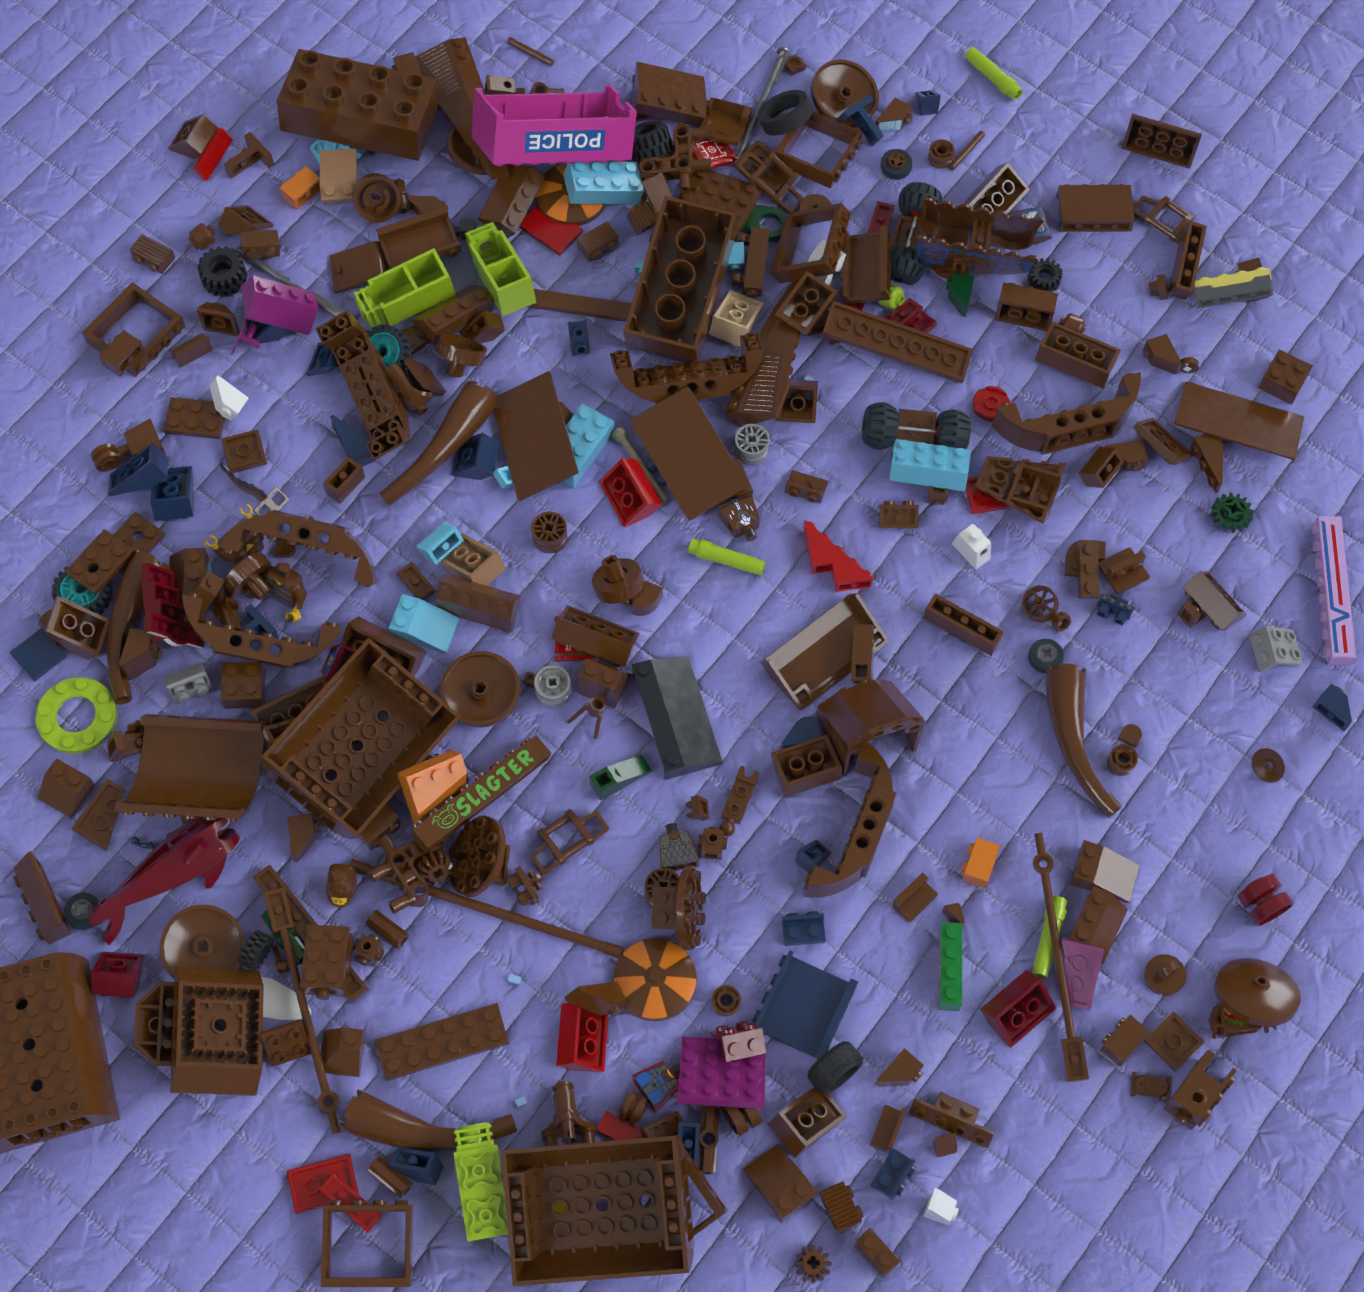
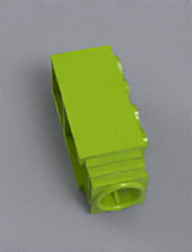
M491 222L466 232L465 237L474 269L487 291L494 298V303L501 315L506 316L536 303L531 276L503 230L498 231L495 224Z
M435 248L367 280L369 285L365 286L366 288L359 289L360 291L354 292L356 305L364 321L371 328L387 323L393 326L456 295L451 278Z
M489 1122L457 1127L454 1131V1134L457 1136L455 1142L458 1143V1146H456L457 1152H453L467 1242L508 1234L504 1180L498 1144L495 1145L494 1139L492 1140L491 1138L493 1132H490L492 1124Z

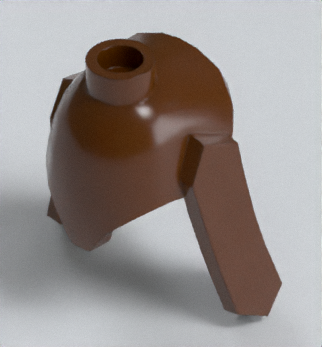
M397 364L389 365L387 367V374L399 389L398 395L403 406L411 412H417L419 416L426 413L428 410L426 405L433 397V392L423 389L408 369V376L413 386L411 387L402 369Z

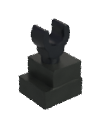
M474 218L460 220V228L452 225L456 237L461 235L462 240H466V232L477 228Z

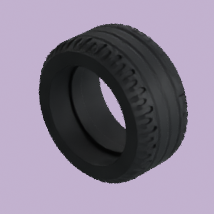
M843 1041L828 1050L812 1065L808 1071V1080L820 1094H830L859 1070L863 1064V1057L850 1042Z

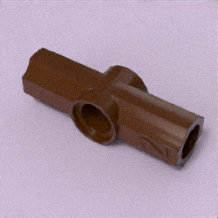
M222 586L214 598L216 607L213 609V614L221 621V624L234 626V630L240 631L241 626L236 614L239 610V605Z
M714 1106L701 1107L698 1168L703 1174L708 1175L715 1174L717 1143L719 1140L720 1108ZM706 1135L711 1136L714 1143L706 1145L702 1138Z

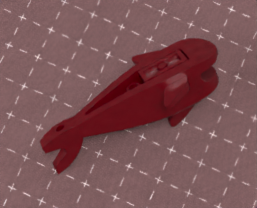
M197 816L196 819H190L180 828L166 835L167 838L151 851L113 893L107 895L96 904L90 912L88 920L93 926L103 920H110L103 935V939L108 945L114 941L122 928L126 906L169 891L197 876L205 878L204 885L207 889L215 884L224 868L227 854L235 848L240 840V836L235 829H222L228 823V821H225V818L205 820V817Z

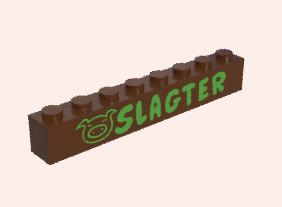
M537 735L531 739L529 737L521 742L520 748L516 751L514 749L510 750L505 755L503 761L500 762L498 760L490 766V771L486 774L484 772L480 773L474 779L475 782L473 784L463 786L456 797L450 796L444 801V806L440 809H433L427 815L428 818L426 820H419L412 826L410 837L425 854L429 853V851L460 829L467 821L473 819L549 760L551 751Z

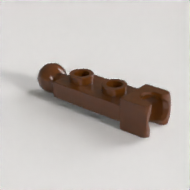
M740 767L721 818L726 820L719 826L720 830H724V837L734 834V823L741 824L759 779L758 771H755L751 777H746L744 775L745 767Z

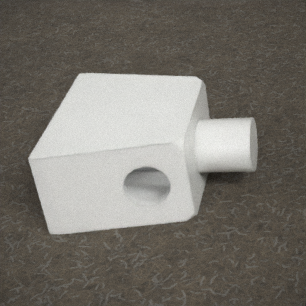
M971 524L959 533L952 542V545L976 570L991 559V542L982 533L981 529L977 528L974 524Z

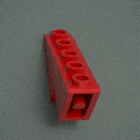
M804 520L803 532L811 573L831 572L835 592L870 588L874 578L871 572L861 568L854 558H850L840 546L832 543L825 533L822 534L818 531L811 521Z

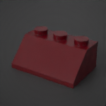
M1025 970L980 1010L991 1028L1011 1048L1057 1008L1041 978Z

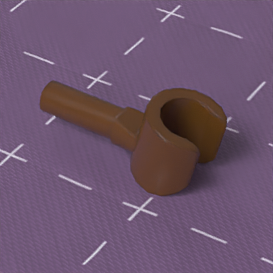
M275 945L272 949L275 955L277 972L287 973L288 962L287 960L281 961L278 947Z

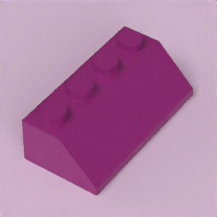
M254 275L241 286L246 319L305 335L310 334L318 310L316 294L314 292Z

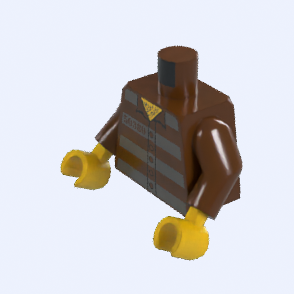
M246 504V506L249 508L248 513H244L242 508H240V513L246 516L247 519L255 517V515L251 514V505ZM242 518L235 526L247 519ZM234 527L219 540L216 536L210 535L209 538L213 540V545L209 544L208 541L204 542V545L207 548H213V551L223 561L237 564L251 554L263 550L264 534L255 536L247 533L244 550L235 554L225 553L223 548L218 547L223 538Z
M278 563L275 567L270 566L261 574V577L272 588L269 594L293 609V611L286 613L285 619L290 620L293 617L292 623H295L301 619L299 610H302L307 596L302 576L290 569L288 563Z

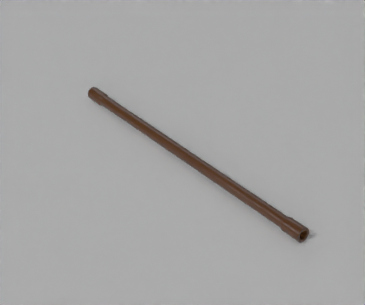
M352 859L349 864L354 868L355 873L369 876V870L375 868L355 859ZM390 874L379 879L398 885ZM427 884L429 896L598 950L606 955L620 958L622 955L623 946L594 939Z

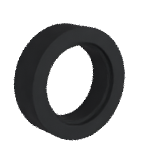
M789 90L777 94L766 101L760 107L757 117L764 132L768 135L776 136L789 133L802 126L811 117L813 108L804 91ZM790 108H794L791 112L783 116L776 117L781 112Z

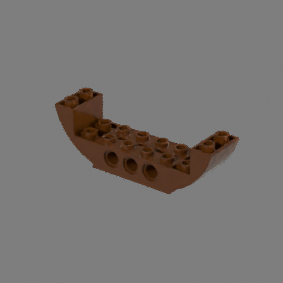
M346 310L316 327L315 329L322 345L332 349L370 435L371 441L366 443L372 460L374 461L407 443L410 439L409 417L392 379L387 374V368L381 354L360 323Z
M750 332L740 335L741 356L731 355L728 358H711L706 361L694 360L691 363H674L669 366L657 365L654 368H637L636 370H633L628 351H615L610 353L614 372L623 386L634 395L655 402L656 405L686 387L690 388L696 400L730 395L731 391L740 387L754 374L761 363L765 350L759 334Z
M1127 373L1122 376L1116 398L1113 400H1102L1093 405H1082L1077 409H1066L1060 413L1046 414L1036 419L1029 418L1022 422L1015 403H1004L997 407L992 427L1008 442L1020 448L1041 452L1042 455L1113 438L1115 432L1127 421L1132 411L1141 384V373Z
M268 510L267 514L255 516L241 522L223 538L218 546L223 548L225 553L235 554L244 550L247 533L255 536L266 534L268 539L276 541L281 540V538L286 539V543L298 546L300 543L306 544L305 548L317 550L323 548L325 553L332 555L343 553L345 558L353 560L359 557L354 581H358V585L364 587L377 583L376 571L371 556L363 544L349 533V528L277 510ZM285 523L290 526L289 533H286L283 529ZM303 528L309 530L310 535L308 538L303 536ZM323 532L329 536L327 543L321 539Z
M187 592V595H182L183 609L190 627L202 642L213 649L212 653L291 669L293 665L304 663L324 652L342 631V628H338L336 623L326 622L325 625L322 624L319 628L316 647H313L314 643L302 641L298 644L294 643V639L282 637L279 640L269 633H262L261 636L255 635L254 631L242 628V631H236L234 626L222 624V627L214 626V622L202 620V623H198L203 599L199 598V594ZM236 637L240 640L241 644L234 647L230 644V639ZM253 641L258 642L260 650H252L250 643ZM270 646H277L280 649V653L273 655L270 652Z
M868 742L865 748L855 752L853 764L856 765L854 772L872 778L869 790L867 789L863 805L859 809L856 823L852 827L849 841L845 845L841 859L842 862L839 861L835 873L817 866L814 867L813 872L809 871L804 885V889L807 890L805 897L820 898L831 896L846 890L861 877L866 878L897 793L893 791L891 774L885 760L876 748Z

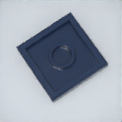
M42 628L9 652L34 682L66 658V655Z

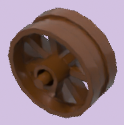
M1037 585L1025 592L1022 598V607L1031 620L1044 623L1050 621L1057 614L1059 600L1051 588ZM1044 591L1041 597L1037 596V592ZM1048 592L1053 595V598L1045 600ZM1034 595V601H1028ZM1054 602L1052 609L1047 606V604ZM1027 605H1035V606L1028 612V610H1027ZM1039 609V617L1033 616L1032 614ZM1048 610L1049 613L1043 616V611Z

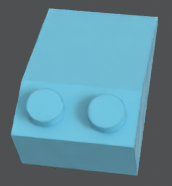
M402 594L390 623L389 631L412 644L447 654L460 618L424 600Z

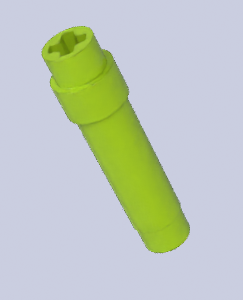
M971 47L966 52L965 58L996 85L998 90L1006 97H1010L1015 101L1022 95L1023 89L1018 86V82L1011 76L1006 75L975 47Z
M692 538L688 553L696 555V558L706 561L710 560L762 576L766 561L714 545L713 542L703 539L700 541Z
M1053 896L1058 932L1060 934L1061 926L1065 921L1067 913L1065 909L1067 900L1060 896ZM1045 910V921L1032 969V974L1041 979H1048L1054 957L1047 910Z

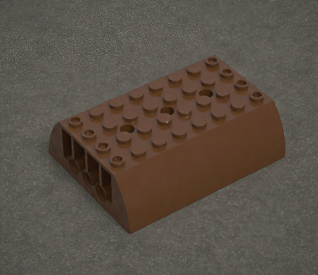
M368 638L261 756V762L272 781L330 830L342 837L355 839L401 787L397 773L421 763L461 716ZM379 712L386 713L388 720L385 722L379 721L377 714ZM354 741L360 742L362 749L360 751L353 750L351 743ZM333 771L336 774V779L333 781L327 780L325 773Z
M55 952L0 967V1154L120 1120L96 995L92 994L89 960L77 954ZM27 1000V1007L23 1010H18V1002ZM29 1040H34L35 1047L29 1051L25 1050V1043ZM36 1081H42V1089L34 1092L32 1085Z
M678 1135L501 1150L513 1286L690 1272L694 1254V1233L686 1151ZM642 1195L651 1197V1206L645 1207L641 1204L640 1198ZM600 1198L608 1201L609 1206L607 1210L599 1209L597 1202ZM556 1202L564 1203L566 1210L563 1214L555 1211Z

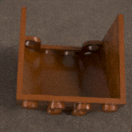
M864 680L858 683L857 686L851 688L844 687L820 703L816 710V715L825 735H828L841 764L842 777L847 774L852 753L865 748L868 741L903 729L912 751H917L925 723L924 718L891 681L872 680L869 682Z

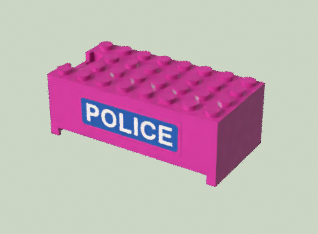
M605 85V92L484 95L482 88H475L471 137L492 164L496 166H504V164L519 166L522 163H529L531 165H538L539 163L556 164L557 162L572 164L578 161L583 163H590L591 161L606 163L608 160L624 162L625 160H632L637 111L629 102H625V105H623L619 101L620 93L612 85Z

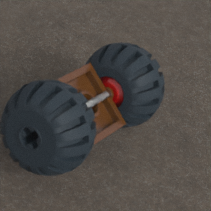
M911 182L899 194L898 206L903 216L898 218L891 241V280L898 283L913 285L920 280L924 273V260L916 254L917 235L930 238L921 228L923 197L932 198L935 202L943 201L941 192L936 187L924 182Z
M878 402L869 405L864 412L862 439L866 445L874 449L891 447L896 439L927 444L934 443V445L963 449L968 448L970 441V419L965 413L958 410H946L937 417V412L899 409L897 412L896 408L892 405Z

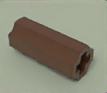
M378 910L373 911L366 921V925L397 949L401 948L409 937V933Z
M379 1156L373 1161L367 1171L401 1199L409 1192L413 1183L400 1172L392 1169L389 1166L390 1164Z

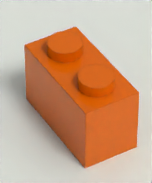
M305 166L279 187L282 198L294 209L298 210L320 192V177Z
M978 837L975 843L970 842L967 851L970 858L968 862L964 861L961 872L964 875L962 880L986 888L1000 845Z

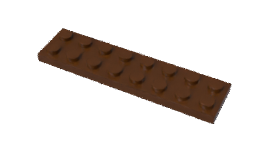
M832 301L822 332V336L961 384L965 379L973 349L835 301Z

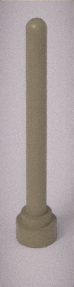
M624 427L616 429L611 434L614 441L622 444L632 459H637L659 499L663 503L667 502V495L628 441L627 431Z

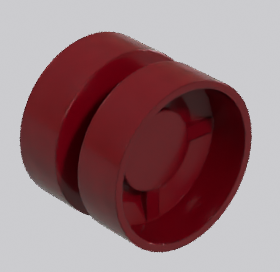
M1274 873L1254 880L1237 895L1244 908L1257 905L1249 914L1257 927L1274 920L1294 905L1287 892L1274 895L1282 887Z

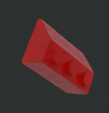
M621 458L598 481L624 527L651 516L662 505L637 459Z
M570 1002L561 1004L556 1066L572 1071L604 1072L609 1015L601 1016Z

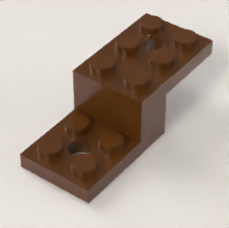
M134 512L114 535L104 529L69 566L65 573L96 596L118 571L124 574L136 550L150 553L165 537V533L137 512ZM134 535H143L140 540H133ZM92 566L99 567L95 573L89 572Z

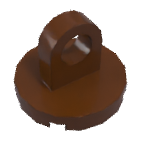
M1160 954L1153 957L1146 964L1144 980L1148 988L1154 993L1171 996L1178 993L1184 986L1186 970L1182 962L1176 957L1169 954Z

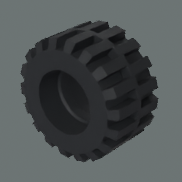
M650 121L635 126L632 160L642 161L646 158L660 157L672 148L673 142L666 122Z
M218 246L214 250L213 248L209 249L210 252H205L203 254L204 257H200L197 266L204 289L209 294L212 292L213 296L216 297L217 295H220V297L228 295L229 297L234 292L238 293V289H241L243 283L247 281V272L243 258H241L239 252L236 253L235 249L231 248L229 250V247L226 246L224 248ZM230 269V271L223 275L215 274L218 270Z

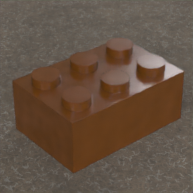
M1003 282L995 321L1047 331L1053 319L1058 293Z

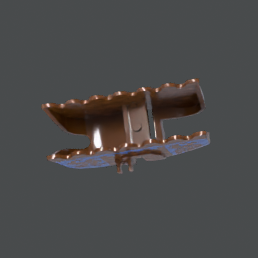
M923 197L921 228L932 240H929L926 236L917 235L916 254L926 262L952 267V272L961 270L960 274L964 273L966 263L973 264V271L984 275L1027 273L1038 261L1039 256L1028 255L1022 257L1018 252L1006 254L1002 253L1000 249L990 248L995 246L1008 250H1023L1031 247L1034 236L1040 225L1044 222V218L1034 217L1028 219L1024 214L1008 215L1003 210L990 212L985 207L972 209L968 204L955 206L950 201L935 202L932 198ZM973 224L970 246L967 247L969 231Z

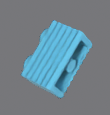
M444 522L416 547L424 559L438 565V562H441V559H444L447 554L449 555L452 549L455 550V547H458L464 539L455 526Z

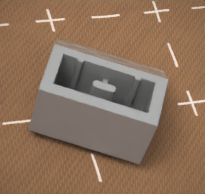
M202 662L164 676L167 688L175 704L186 703L193 697L204 696L213 690Z

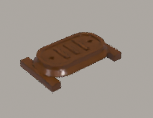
M1132 1072L1131 1096H1135L1137 1093L1143 1096L1165 1097V1101H1169L1171 1077H1166L1165 1080L1161 1077L1137 1076V1073Z

